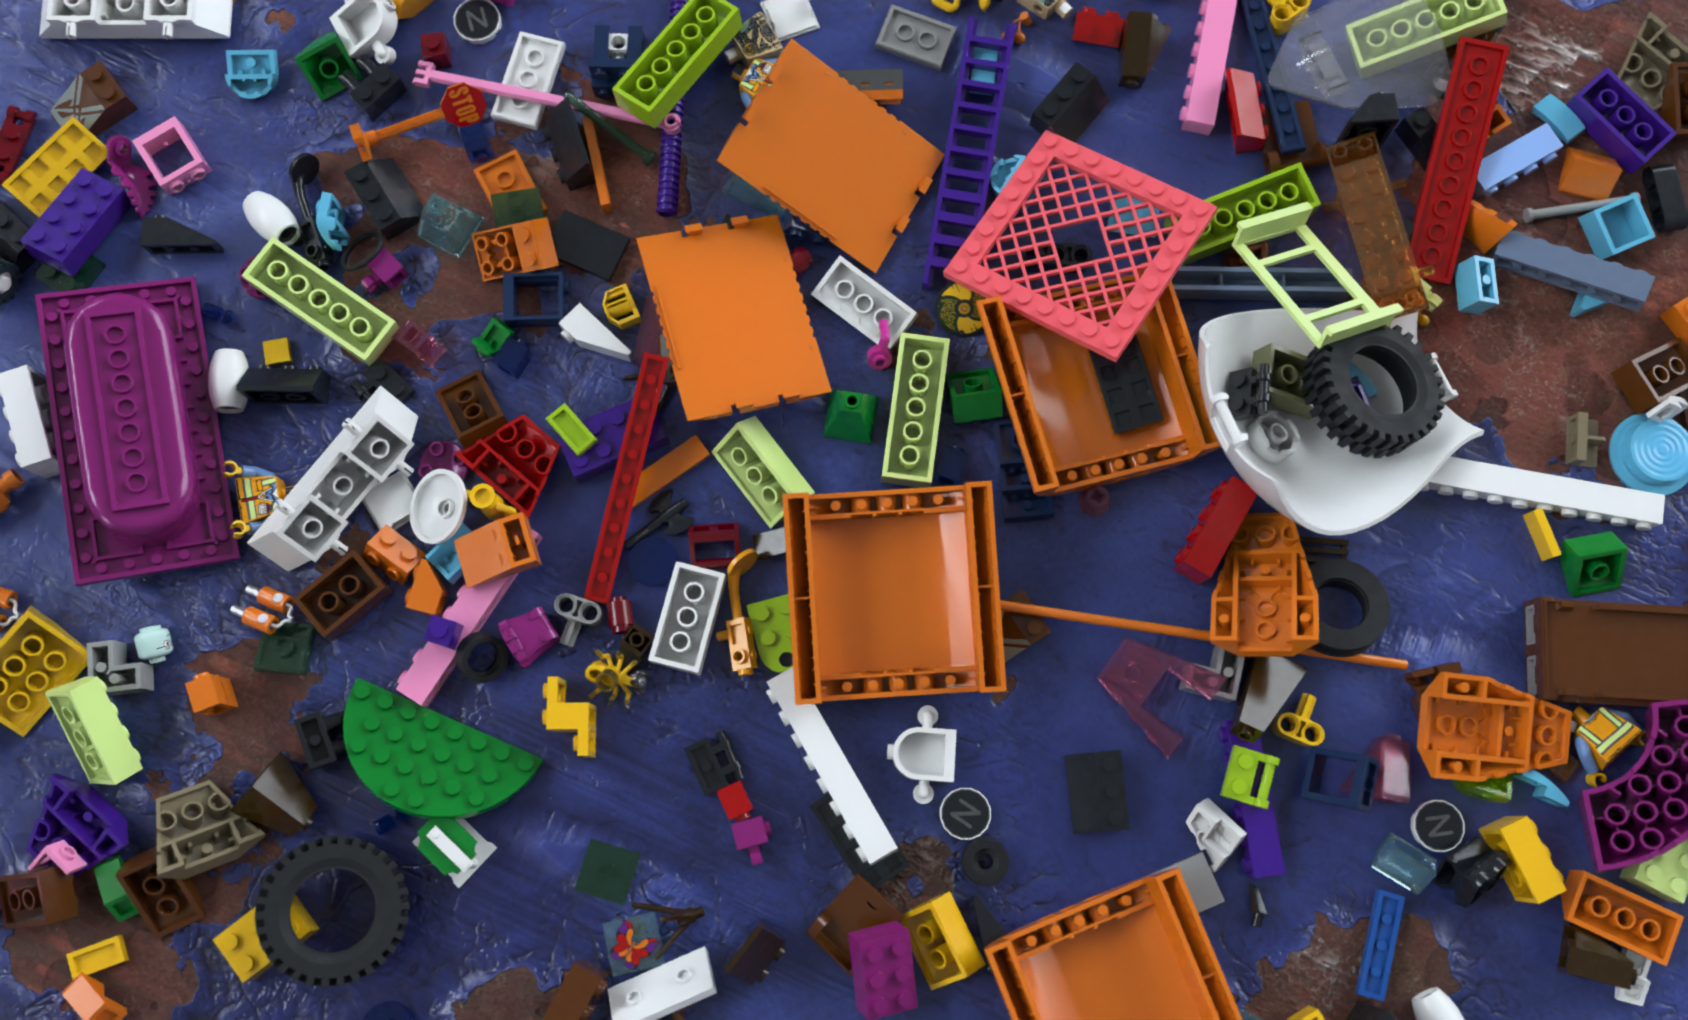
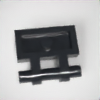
M381 357L362 373L369 381L362 385L358 380H354L350 384V387L355 391V396L365 402L368 401L372 396L371 393L376 388L378 389L379 386H382L403 404L416 393Z
M1261 363L1258 373L1252 367L1230 372L1228 408L1235 421L1256 417L1257 407L1259 414L1268 413V405L1271 404L1269 384L1272 382L1269 364Z
M724 730L715 734L719 742L717 745L712 746L709 739L705 738L684 748L705 796L728 786L729 783L725 775L733 773L736 782L745 778L742 770L744 766L741 760L737 759L732 748L734 744L731 738L728 739ZM722 751L728 762V765L721 768L716 754Z

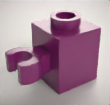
M383 247L376 258L367 264L373 273L363 278L360 283L370 294L374 293L382 283L392 291L409 276V273Z
M763 816L731 824L737 850L749 848L752 864L763 863L759 844L769 842L768 836L772 835L769 820L764 821Z

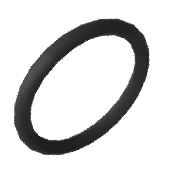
M369 232L352 241L341 255V267L346 271H355L369 264L382 250L384 245L383 235L378 232ZM370 237H377L379 239L376 249L365 260L353 266L345 264L346 257L350 251L360 242Z

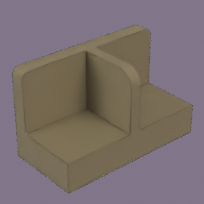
M1577 412L1567 418L1565 465L1585 468L1597 467L1598 445L1606 442V438L1598 436L1599 422L1588 419V413Z

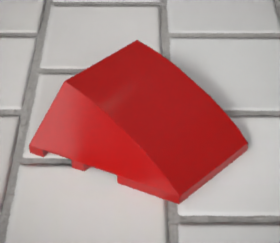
M523 414L498 428L493 434L484 439L477 440L474 445L463 451L460 450L454 455L529 519L561 446Z

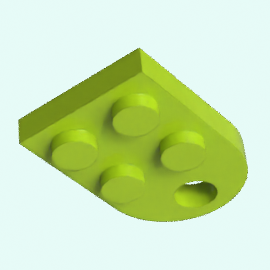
M789 594L746 605L758 652L764 665L776 673H783L793 667V665L784 667L780 664V657L784 653L792 654Z

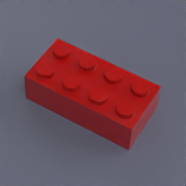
M1232 476L1227 481L1222 480L1219 486H1215L1209 496L1212 501L1209 502L1207 507H1203L1197 517L1200 522H1198L1195 528L1192 527L1185 540L1188 541V544L1183 549L1180 548L1173 560L1176 562L1173 568L1174 571L1198 585L1212 577L1257 496L1247 483Z

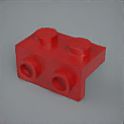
M1084 6L1082 11L1077 10L1072 40L1119 47L1124 18H1119L1120 13L1106 10L1105 15L1096 14L1097 9Z

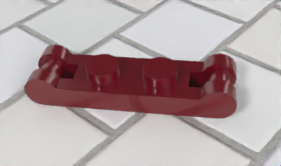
M9 105L7 108L6 118L0 130V169L3 170L0 172V185L18 167L37 121V113L27 110L25 112L13 105ZM17 120L24 121L23 125L16 124Z

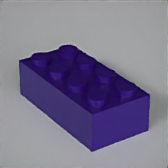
M1608 67L1566 104L1586 127L1585 132L1630 175L1677 134Z
M81 168L20 241L32 257L74 277L132 207L131 200L124 188Z
M633 399L581 421L598 442L580 457L555 432L573 476L578 483L616 467ZM657 413L646 454L670 444Z

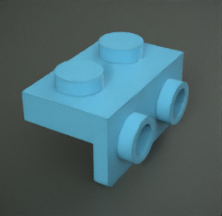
M464 523L461 524L458 531L450 539L437 544L425 556L452 584L463 575L453 540L472 532Z

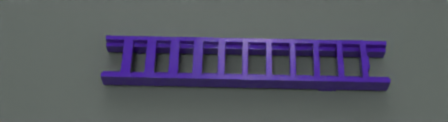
M969 15L922 289L931 290L935 268L945 270L952 260L937 257L939 246L960 249L967 239L941 234L943 223L970 227L972 232L984 215L1016 23L1011 22V25L1006 24L1004 39L998 40L997 38L976 36L978 20L974 19V16ZM978 47L1001 51L1000 62L972 58L973 48ZM970 69L998 73L996 84L969 80ZM966 90L993 94L992 106L965 102ZM962 112L990 116L989 127L961 124ZM958 134L986 138L985 150L956 146ZM954 156L983 161L981 172L953 168ZM956 178L979 182L977 193L949 189L950 179ZM952 201L975 205L974 214L970 216L946 212V202Z

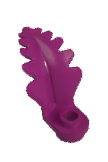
M122 135L113 136L106 143L107 163L112 167L111 173L121 177L120 185L129 189L127 196L133 198L131 205L136 206L134 211L138 217L144 218L145 214L151 211L148 206L155 203L150 197H156L157 193L150 190L149 187L156 186V182L147 178L152 175L150 170L132 163V144L130 140Z

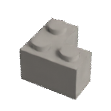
M116 640L87 643L88 677L98 676L107 687V696L154 691L153 665L141 662L127 664V643Z
M1215 646L1212 652L1210 667L1195 663H1188L1183 666L1179 690L1227 703L1236 701L1245 657H1239Z

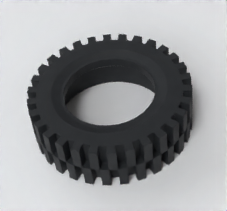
M1386 325L1324 345L1321 349L1315 346L1307 356L1309 359L1303 365V368L1306 370L1302 373L1301 380L1307 382L1302 385V392L1309 393L1304 400L1306 405L1313 404L1314 408L1309 411L1312 418L1319 416L1321 419L1317 423L1318 427L1322 429L1326 426L1330 430L1326 436L1331 440L1337 436L1339 438L1337 445L1344 448L1349 444V452L1356 454L1362 450V456L1367 458L1371 455H1374V458H1381L1384 455L1386 457L1393 456L1422 439L1437 426V421L1441 419L1443 414L1439 411L1445 406V402L1440 400L1445 396V389L1438 388V386L1443 384L1442 376L1435 377L1434 374L1439 371L1437 364L1430 365L1428 362L1433 357L1429 352L1426 354L1421 352L1420 349L1424 345L1420 341L1414 344L1411 341L1414 336L1410 332L1402 335L1401 331L1403 328L1395 325L1392 329L1390 326L1388 328ZM1354 354L1363 355L1374 360L1391 375L1401 393L1403 413L1388 415L1378 412L1369 407L1358 396L1350 379V363Z
M327 836L313 839L294 848L271 869L262 884L256 902V932L267 958L283 974L288 975L295 981H300L310 986H343L345 983H354L361 980V977L375 972L374 969L379 965L382 966L387 961V957L397 949L396 945L399 940H402L405 933L403 932L404 927L408 923L409 917H407V912L410 909V901L407 899V894L409 893L403 881V874L396 867L397 864L387 856V853L375 847L374 844L355 837ZM328 869H343L359 875L371 888L375 899L374 920L367 934L354 946L332 953L316 951L301 942L293 930L290 919L292 900L299 887L314 874Z

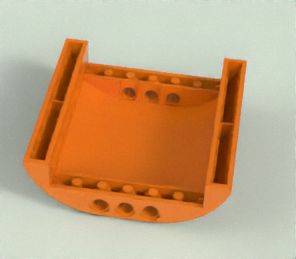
M1145 270L1137 271L1139 278H1141ZM1133 274L1120 277L1122 284L1136 282ZM1116 278L1103 281L1105 289L1118 286ZM1172 280L1136 332L1164 420L1116 436L1086 347L1005 308L1001 295L976 301L1035 495L1057 496L1144 476L1191 461L1221 448L1204 405L1200 386L1198 358ZM1099 282L1086 285L1088 293L1101 290ZM1081 286L1068 289L1070 297L1084 294ZM1133 288L1125 290L1127 297ZM1064 290L1051 293L1053 301L1066 298ZM1120 291L1107 294L1110 303L1123 300ZM1103 295L1090 298L1092 307L1105 305ZM1085 299L1072 302L1075 311L1088 309ZM1068 303L1063 304V306L1069 308ZM1120 307L1112 309L1114 316L1120 309ZM1107 310L1094 313L1097 322L1110 319ZM1090 314L1083 315V316H1085V317L1091 319Z
M992 481L965 482L963 485L813 495H809V492L782 494L795 705L852 699L975 691L980 693L1007 691Z
M1179 867L1142 877L1094 895L1026 924L998 938L984 948L1011 1020H1243Z

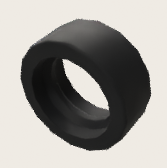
M478 631L462 639L457 647L455 660L458 669L467 678L474 682L486 683L495 680L503 673L508 662V652L500 639L489 632ZM480 643H489L496 652L493 663L483 671H474L468 665L470 652Z

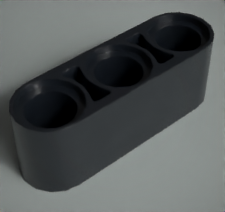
M1673 164L1646 167L1642 173V181L1655 230L1662 233L1686 229L1688 226V211L1676 167Z
M1055 243L1058 256L1061 258L1062 268L1084 263L1078 262L1074 256L1077 255L1082 256L1085 262L1092 259V250L1087 245ZM1051 246L1038 248L1040 257L1053 255ZM1034 250L1022 252L1023 261L1029 260L1026 257L1027 254L1035 255ZM1054 260L1042 263L1045 272L1058 269ZM1038 264L1025 267L1028 272H1040ZM1077 270L1066 273H1077Z

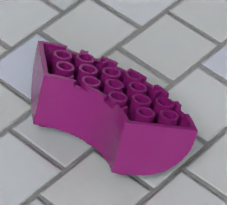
M1688 699L1651 703L1644 715L1646 737L1642 755L1638 762L1619 779L1603 786L1581 791L1577 802L1589 855L1597 873L1641 864L1668 852L1688 838Z

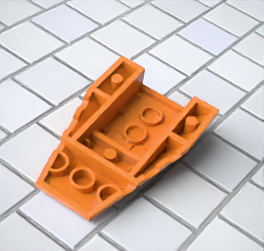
M1280 512L1246 514L1231 541L1229 550H1227L1223 569L1219 573L1218 583L1211 597L1210 643L1239 657H1293L1319 643L1318 592L1306 561V555L1300 542L1296 524Z
M1440 672L1421 695L1417 749L1430 776L1439 779L1481 782L1486 781L1488 778L1505 777L1512 773H1525L1532 769H1544L1568 764L1572 712L1548 701L1535 698L1531 694L1516 690L1512 686L1497 682L1495 679L1487 676Z

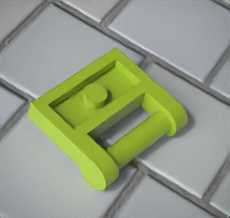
M1233 745L1220 796L1268 810L1269 801L1267 799L1276 767H1279L1280 758ZM1258 762L1265 763L1257 798L1250 796Z

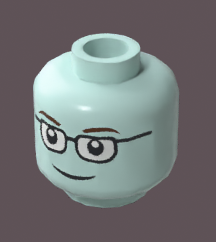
M161 625L139 629V634L134 637L138 657L143 660L149 659L150 664L165 661V655L173 651L170 632L166 628H161Z

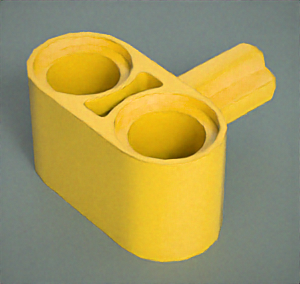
M1266 0L1273 7L1270 22L1274 35H1283L1304 21L1311 0Z
M1303 693L1295 714L1288 712L1276 715L1270 723L1272 732L1278 737L1303 747L1316 746L1322 743L1325 737L1324 729L1321 725L1310 720L1316 697ZM1283 718L1287 719L1290 724L1287 732L1281 727V720ZM1307 728L1311 729L1314 734L1311 742L1305 737Z

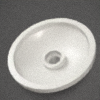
M436 469L423 477L417 485L411 499L409 513L412 530L421 541L429 544H441L450 539L463 523L467 511V492L459 475L451 470Z

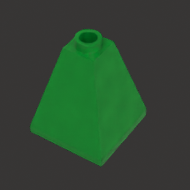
M831 389L823 437L872 445L879 396Z

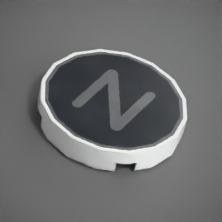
M467 0L456 9L454 14V26L459 36L463 40L465 39L475 45L485 44L493 40L502 26L501 15L496 5L489 0Z
M958 788L951 791L943 799L940 806V820L943 828L951 836L960 840H971L980 836L988 828L991 820V808L988 800L979 791L972 788Z
M1429 800L1421 803L1415 810V813L1412 814L1411 831L1414 839L1425 849L1435 852H1446L1454 849L1461 842L1465 833V823L1461 813L1454 805L1444 800Z

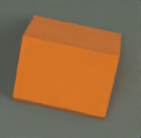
M1568 147L1565 152L1558 191L1593 201L1608 199L1623 170L1613 158Z

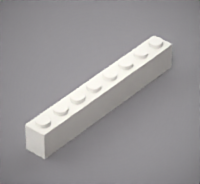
M793 667L767 681L770 688L766 691L772 704L778 702L782 711L778 714L784 725L790 724L795 733L791 737L798 749L803 746L807 756L803 758L810 771L816 769L820 778L816 781L824 794L829 792L833 801L829 804L835 815L843 816L846 824L842 827L850 840L855 838L860 846L855 850L863 863L868 861L870 866L896 852L898 847L816 705H795Z

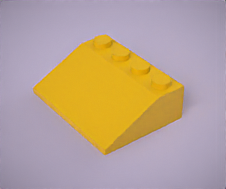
M32 605L0 639V722L22 737L30 731L51 707L44 692L74 681L87 666V648Z

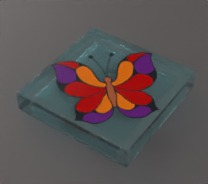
M655 911L603 923L612 977L665 964L664 955L659 960L654 958L662 948Z

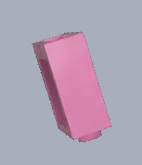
M175 116L132 140L160 187L170 196L181 192L189 184L203 179L208 173L212 172L186 128ZM182 139L195 160L164 177L153 160L152 155Z

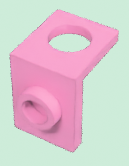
M61 840L45 846L28 869L33 871L48 865L53 860L68 875L84 869L87 863L77 854L73 847L65 840Z

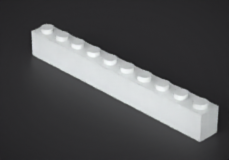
M1449 457L1431 480L1420 490H1438V494L1441 495L1460 494L1462 498L1468 500L1482 498L1487 499V502L1491 504L1510 503L1512 507L1519 509L1528 507L1542 508L1544 513L1560 512L1561 516L1570 518L1582 516L1586 517V520L1590 522L1610 521V524L1613 526L1632 525L1635 526L1636 530L1650 531L1653 527L1663 524L1665 495L1456 457Z

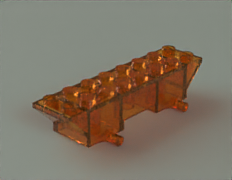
M1374 131L1326 146L1325 150L1336 189V200L1322 204L1324 214L1339 209L1344 216L1362 276V286L1360 287L1379 308L1399 303L1404 311L1402 314L1396 315L1394 319L1429 309L1420 278L1435 275L1432 264L1417 269L1393 193L1408 188L1406 179L1403 178L1390 183Z

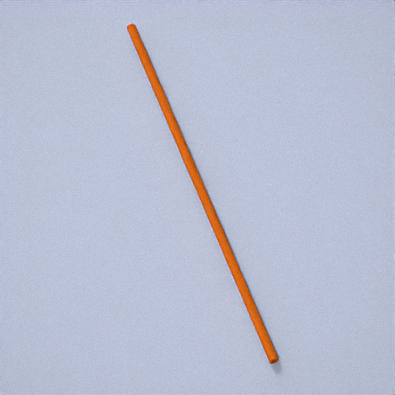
M1000 600L1001 611L1210 641V631ZM1311 648L1299 653V655L1407 670L1408 668L1407 660L1361 653L1349 657H1333L1321 654Z

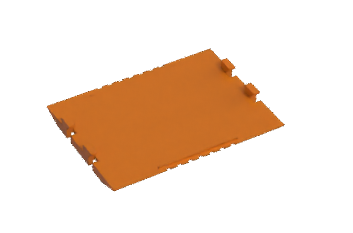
M791 38L766 76L769 81H772V84L770 86L766 83L761 84L742 115V118L748 122L745 126L742 123L736 125L716 161L764 195H769L770 199L775 203L776 201L779 202L782 208L790 210V213L795 217H800L803 223L806 224L807 222L810 228L815 231L817 229L820 235L825 238L828 237L830 242L876 274L897 238L892 233L893 229L895 228L900 233H903L910 221L908 217L920 198L914 194L915 191L918 190L923 194L926 193L933 181L931 178L945 154L902 121L896 120L894 115L888 114L886 109L882 106L879 107L877 102L867 98L868 96L865 93L859 92L857 87L853 84L850 85L844 77H839L836 71Z
M778 214L748 219L747 215L730 218L734 229H728L727 223L702 227L701 223L685 225L684 229L686 234H688L687 237H682L681 231L636 238L650 290L654 294L653 301L654 304H657L656 311L657 315H660V326H663L664 329L662 333L667 340L665 344L670 351L669 358L670 361H673L672 369L687 421L711 420L731 416L733 413L731 406L735 405L740 413L778 406L780 403L778 397L783 396L786 404L832 392L816 338L813 337V328L809 324L811 321L809 315L806 314L807 308L802 301L804 298L799 291L800 285L796 281L797 275L792 268L794 267Z

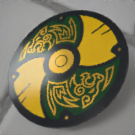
M952 281L945 285L937 296L935 302L936 318L941 327L952 335L960 337L975 335L983 330L976 301L987 298Z

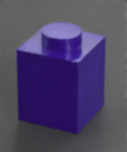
M432 614L423 639L430 643L455 650L464 626L455 621Z

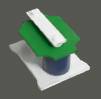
M431 818L417 832L418 837L412 842L445 876L449 874L453 879V883L458 888L497 849L493 843L486 841L464 818L450 820V818Z

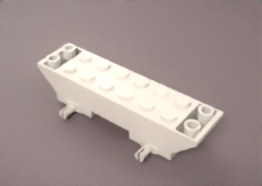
M43 0L39 37L41 39L71 40L230 38L233 0Z
M379 386L352 419H345L348 424L342 423L344 429L283 500L279 498L277 500L279 504L274 503L273 507L276 509L247 543L288 572L310 560L316 563L321 555L330 548L341 556L346 554L343 550L347 552L348 546L341 543L338 539L342 530L349 523L346 520L378 481L383 483L388 475L396 469L406 477H409L411 474L404 468L413 473L414 468L410 467L404 460L408 451L414 446L412 437L418 416L386 389Z

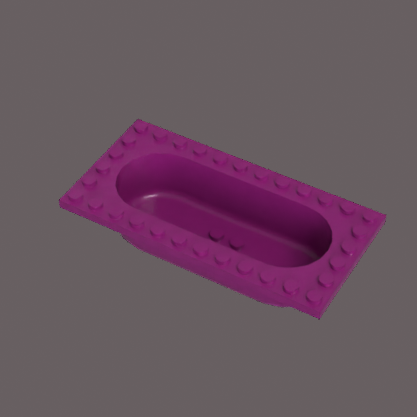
M195 276L34 294L75 585L79 587L241 560L238 539L233 538L236 528H230L235 520L228 478L222 475L223 472H227L226 466H223L225 457L218 413L212 406L208 391L210 362Z

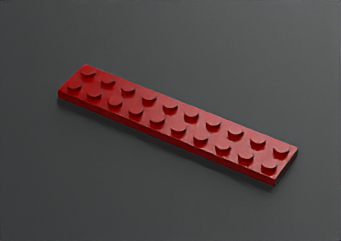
M1464 36L1458 39L1413 222L1415 225L1406 248L1400 272L1402 276L1408 277L1414 271L1425 281L1447 286L1451 284L1510 46Z

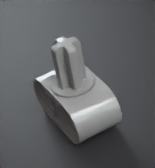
M568 593L560 594L554 601L556 612L567 620L560 639V643L565 646L573 647L575 645L582 625L596 627L604 620V611L593 601ZM567 600H572V610L563 612L562 604ZM591 608L597 609L596 618L586 620L585 614L587 610Z

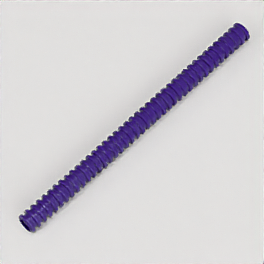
M671 0L669 23L689 0ZM684 96L669 112L677 114L682 124L684 123ZM670 120V121H668L667 123H668V124H673V123L676 122V121H675V120ZM683 125L680 126L681 131L676 135H669L664 129L661 132L662 144L660 149L662 151L660 152L661 158L659 160L661 165L659 166L660 172L658 175L660 179L658 180L659 193L657 194L658 207L656 208V213L663 217H673L678 214L676 208L678 207L677 201L679 200L677 194L679 193L678 187L680 185L678 180L680 179L679 173L681 170L679 166L681 165L680 152L682 151Z

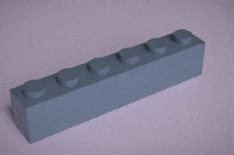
M1519 231L1508 232L1500 240L1493 256L1494 266L1636 312H1639L1645 303L1656 277L1644 270H1634L1624 267L1618 262H1608L1599 259L1593 254L1579 253L1567 246H1557L1541 238L1535 239L1525 236Z

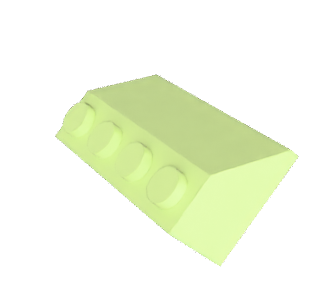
M756 416L737 422L711 451L770 529L784 520L782 494L809 492V495H813L815 493Z
M98 676L83 677L44 692L90 784L116 785L143 769L140 763L141 756L132 747L129 741L130 734L127 728L121 724L118 718V709L110 702L106 694L107 687Z

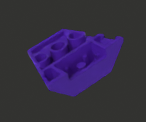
M56 773L51 775L49 782L52 784L48 796L43 798L42 804L44 808L40 819L35 822L26 850L36 858L45 846L65 840L87 863L84 869L73 873L74 878L128 845L127 820L91 785ZM52 860L46 866L55 865L56 863Z

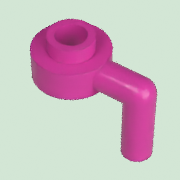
M881 319L878 322L880 332L879 344L872 346L867 352L868 364L876 370L885 369L892 363V354L888 347L890 332L886 319Z

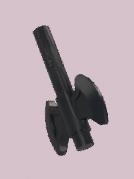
M672 489L660 493L649 507V513L651 514L660 512L658 517L626 539L624 545L630 550L648 535L666 524H669L665 531L666 535H677L686 531L695 522L693 517L680 515L684 512L683 510L689 507L687 501L683 498L679 502L672 504Z

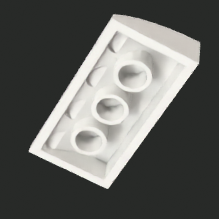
M842 256L837 258L811 293L813 297L877 345L880 341L878 322L881 319H886L890 332V342L888 345L890 350L899 341L901 332L905 333L919 316L916 311Z

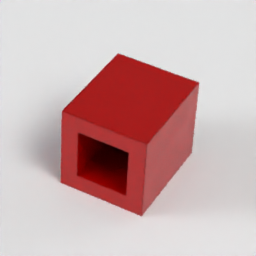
M741 780L716 791L729 820L735 819L738 823L751 817L749 811L754 810V807Z

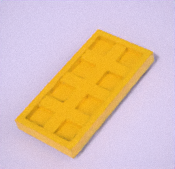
M72 116L1 185L40 218L81 168L94 173L107 160L106 146Z

